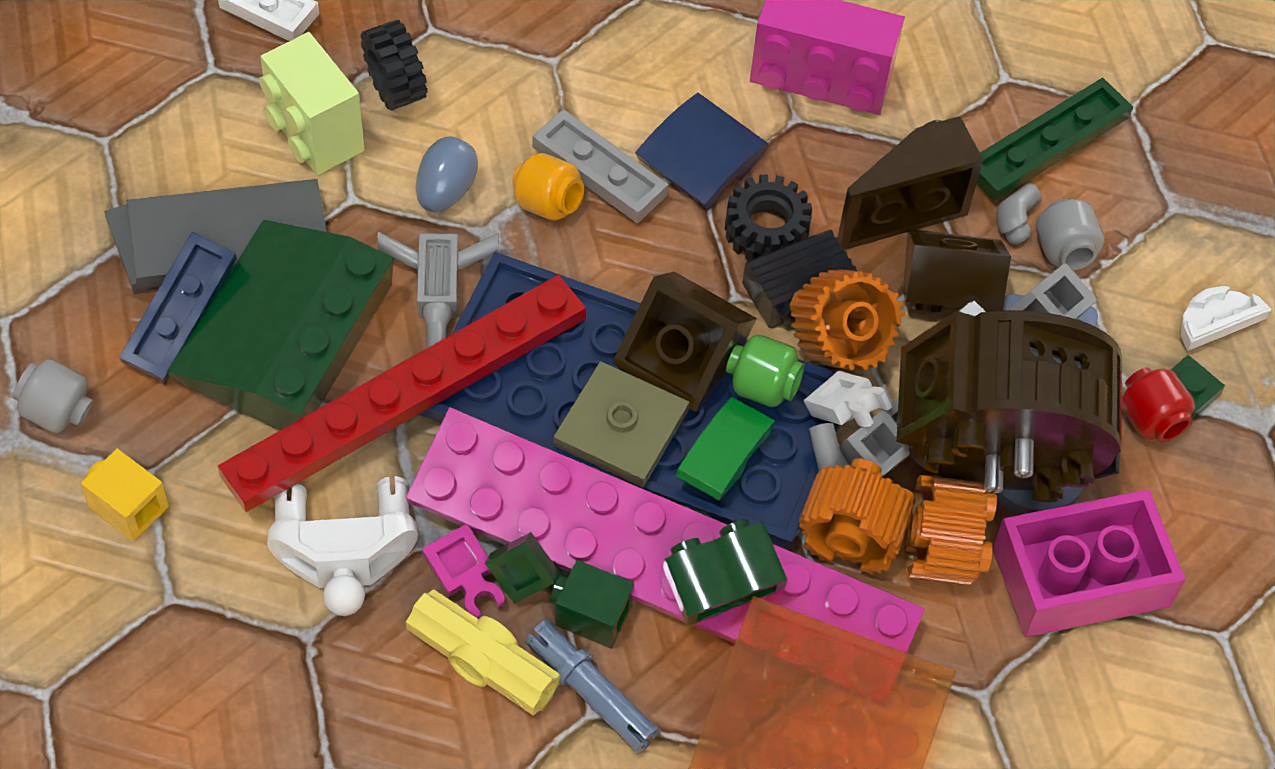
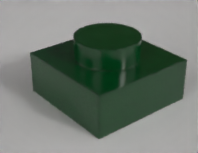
M1190 355L1184 357L1171 369L1194 399L1195 409L1191 415L1192 419L1196 418L1221 395L1225 387L1221 381Z
M531 532L491 552L485 561L488 569L514 604L554 584L560 575V571Z

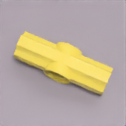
M434 589L427 594L424 593L419 598L406 620L407 630L448 657L450 665L466 681L480 688L489 685L533 716L545 708L559 685L561 674L519 647L513 634L501 623L487 616L477 619Z

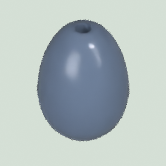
M448 136L437 140L428 148L423 155L416 178L417 200L424 209L434 213L442 212L457 203L469 190L478 170L477 153L471 145L459 138Z

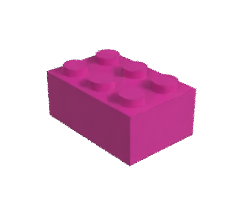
M765 0L757 23L750 82L770 89H779L807 96L813 100H822L850 107L856 111L880 115L893 74L905 16L841 0Z
M1149 489L1003 518L993 544V550L1024 637L1169 608L1186 580Z

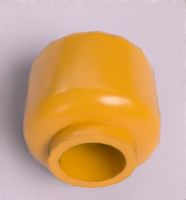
M545 153L534 154L525 160L523 164L519 165L513 175L512 184L517 204L521 209L551 221H557L576 211L582 202L584 183L581 180L580 172L574 164Z

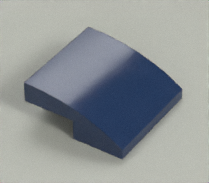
M696 93L669 115L643 142L635 154L640 161L706 210H709L734 178H737L739 181L743 179L769 147V144L703 95Z

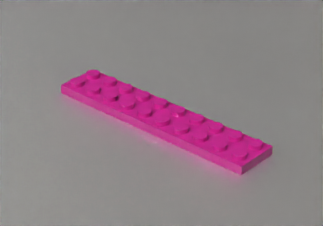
M450 407L405 497L407 503L460 526L467 524L472 531L504 545L531 532L556 567L570 573L576 560L629 580L635 583L632 594L634 601L685 622L663 569L664 559L671 556L670 549L676 544L692 538H699L701 543L713 541L721 537L719 531L727 526V524ZM773 544L788 579L785 589L758 601L735 607L713 618L692 624V626L884 708L925 608Z

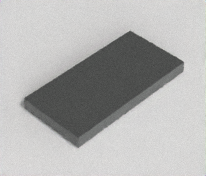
M318 179L126 200L137 288L162 284L191 232L235 252L237 260L263 220L327 232Z

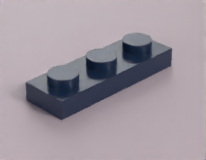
M191 232L119 357L121 362L166 384L170 378L167 376V370L227 278L237 260L236 253Z

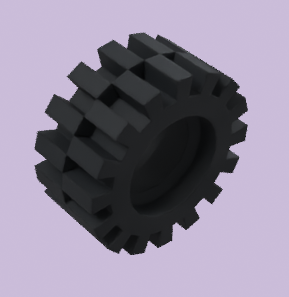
M397 19L362 31L360 37L362 39L361 48L365 52L363 54L364 61L368 64L369 76H372L373 86L376 91H379V97L385 103V107L394 110L426 98L428 88L425 85L427 83L426 76L422 72L424 67L422 61L418 59V50L416 46H413L412 37L409 32H406L405 25Z
M768 174L760 175L759 183L757 184L750 177L745 179L744 188L739 184L734 188L733 196H729L725 220L726 239L728 243L733 242L732 250L740 254L743 250H746L745 260L750 261L755 256L760 257L808 238L812 219V205L807 203L808 195L804 190L797 194V183L791 181L788 186H784V177L776 175L775 182H768ZM758 212H773L784 218L786 224L778 228H765L754 223L750 217Z

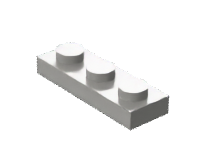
M564 109L532 136V147L535 150L574 164L580 172L581 180L586 187L637 224L668 196V183Z

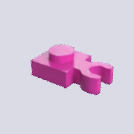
M467 524L422 548V556L446 595L450 597L462 590L465 595L464 610L480 619L481 613L474 602L481 596L491 598L498 610L504 607V595L501 589L494 583L485 581L483 578L491 573L485 564L488 556Z

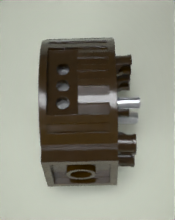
M1004 310L981 312L973 316L955 311L901 347L896 442L909 445V452L912 458L927 471L943 478L983 483L985 490L989 493L991 491L992 493H1000L1003 489L1034 490L1032 500L1046 503L1057 502L1058 499H1063L1064 491L1062 488L1087 487L1089 484H1093L1095 479L1119 473L1122 429V353L1118 343L1103 330L1074 318L1045 312Z

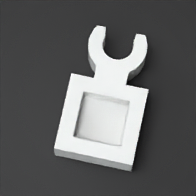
M841 371L836 372L804 400L811 416L839 425H843L845 422L855 418L859 426L869 427L874 423L869 414L870 411L878 408L884 410L892 408L883 388L873 387L867 378Z

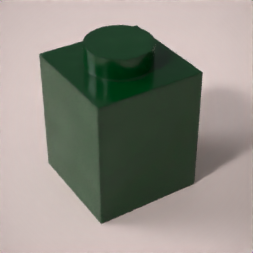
M576 560L569 576L561 574L551 593L550 604L555 605V626L612 649L632 608V594L635 583Z

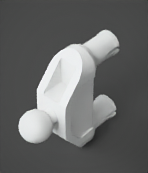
M395 476V494L393 495L390 492L389 477H385L377 483L378 517L306 521L307 490L301 484H296L292 486L291 501L287 498V490L274 496L275 522L267 533L268 548L286 568L317 588H325L323 600L328 610L339 616L355 614L364 602L365 592L363 586L372 585L398 565L413 549L417 541L418 526L413 517L409 515V503H407L405 498L410 489L409 483L404 478Z

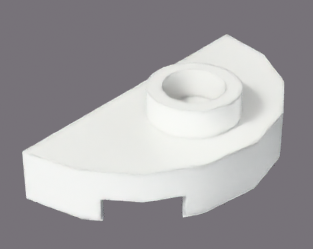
M1229 286L1208 288L1190 301L1181 319L1180 336L1186 350L1189 351L1267 319L1272 309L1259 296L1254 294L1249 297L1240 292L1229 291Z

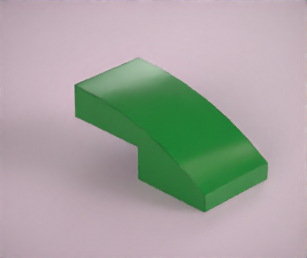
M731 397L690 449L679 466L676 477L720 501L742 476L747 460L770 435L775 420Z

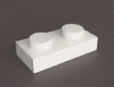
M218 0L220 8L288 41L301 36L319 15L318 2L314 0Z

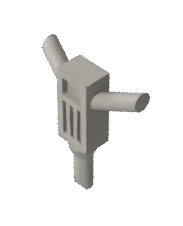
M378 232L379 251L418 270V318H423L427 325L426 348L446 338V327L450 319L457 318L458 271L494 254V252H498L499 233L461 251L458 249V234L419 233L418 252Z

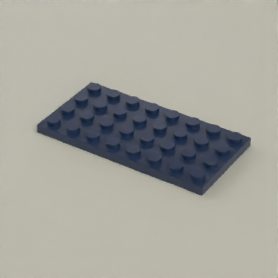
M494 252L452 334L557 275L564 280L586 307V319L418 415L442 423L450 407L635 485L553 446V437L600 361L626 372L612 364L641 303ZM799 359V362L805 365L800 386L792 401L784 400L776 407H768L737 395L733 389V375L727 373L699 411L695 412L689 409L642 489L727 525L747 519L750 525L764 522L772 544L790 551L800 528L799 519L815 477L819 472L809 428L820 424L833 423L811 416L804 400L836 372ZM733 397L775 420L770 435L747 460L742 476L719 501L676 477V473L702 432L726 402ZM833 423L837 436L841 425Z

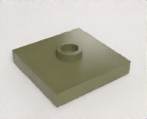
M600 361L554 435L553 446L644 488L688 413L690 402Z

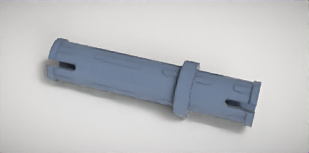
M546 619L538 624L534 630L539 635L535 636L533 633H530L525 643L556 672L561 674L559 683L562 686L570 685L632 747L636 754L645 750L651 744L648 738L651 736L655 739L661 729L654 725L591 663L593 656L586 649L578 650L553 625L554 623L550 619Z

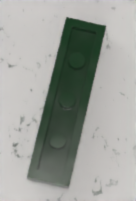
M1102 77L980 152L984 160L977 185L994 202L1130 118L1134 106Z

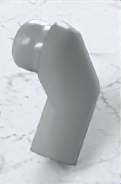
M1031 183L1026 184L1001 202L996 211L999 231L1001 234L1005 233L1008 242L1013 245L1019 244L1030 237L1031 229L1026 224L1028 220L1026 213L1042 200L1040 191Z
M833 423L820 424L809 428L818 471L828 466L835 468V465H840L844 468L845 465H849L840 451Z

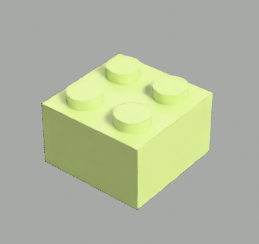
M310 32L260 56L263 76L259 78V83L267 97L268 104L264 107V114L274 131L282 130L286 135L289 147L300 163L306 161L318 176L365 151L359 92Z

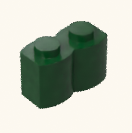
M747 519L739 520L723 527L719 531L721 537L713 541L701 543L699 538H692L680 542L670 549L671 556L664 559L663 569L686 626L713 618L735 607L758 601L785 589L788 579L764 522L750 525Z

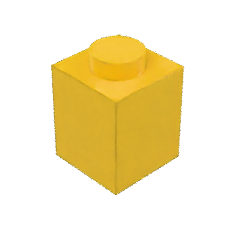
M118 448L105 460L97 461L88 470L85 479L80 483L88 507L133 542L169 508L163 483Z

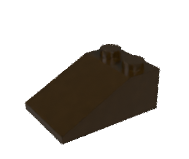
M961 116L943 121L933 120L924 126L917 127L847 188L837 237L839 244H842L843 250L908 232V229L917 230L968 215L984 159Z

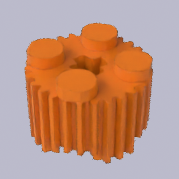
M828 270V273L821 272L819 277L810 278L811 284H804V289L794 293L790 309L792 311L791 316L795 318V322L791 324V327L797 329L793 334L794 338H800L797 345L805 348L803 353L808 359L826 366L864 371L868 370V367L876 368L877 362H886L885 356L889 354L887 348L888 346L894 347L895 343L892 339L899 336L896 327L901 326V318L905 316V312L900 311L903 302L896 300L899 293L888 290L889 285L887 283H880L881 278L872 277L871 273H864L862 271Z
M856 458L852 461L851 466L845 465L843 468L840 465H835V468L831 466L822 468L815 477L799 519V527L802 528V534L807 535L803 547L811 550V555L819 556L820 561L832 563L833 559L838 556L842 561L850 560L852 564L860 562L861 567L859 571L867 572L870 575H873L874 571L879 574L883 570L888 571L892 559L896 558L913 512L915 495L911 491L900 487L899 484H892L890 478H882L881 467L873 461Z
M919 475L915 492L923 493L920 506L915 507L914 513L911 515L905 541L906 552L915 553L914 558L916 559L911 566L907 567V577L971 585L974 579H978L980 572L988 573L992 560V542L984 541L985 522L993 521L997 505L996 493H992V491L990 493L987 492L984 488L985 485L980 482Z

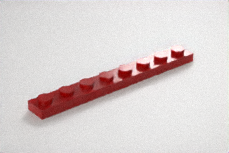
M557 275L217 465L219 475L244 511L248 512L586 319V307L564 280Z

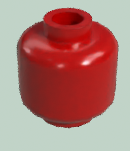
M1146 367L1136 371L1126 380L1125 386L1127 389L1122 394V411L1142 438L1149 440L1158 439L1160 442H1167L1175 439L1191 426L1193 422L1191 415L1195 409L1194 399L1172 370L1161 368L1151 371L1150 368Z

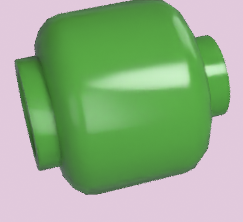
M755 335L746 342L744 347L740 345L734 347L727 363L726 372L733 375L732 384L737 395L768 407H776L784 400L792 401L800 386L805 365L799 362L798 352L793 346L763 335Z

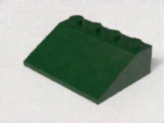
M263 220L167 370V376L273 428L282 430L319 409L392 286L394 257L349 236Z

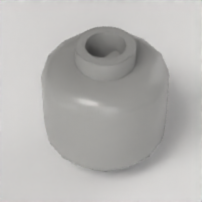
M1057 200L1042 212L1036 223V233L1048 261L1057 267L1066 262L1072 270L1082 269L1096 259L1104 246V233L1092 206L1083 200Z
M53 359L44 360L39 365L30 363L20 377L12 395V398L18 401L17 410L22 418L55 434L64 431L70 423L79 427L93 404V400L86 397L88 391L87 378L83 374Z

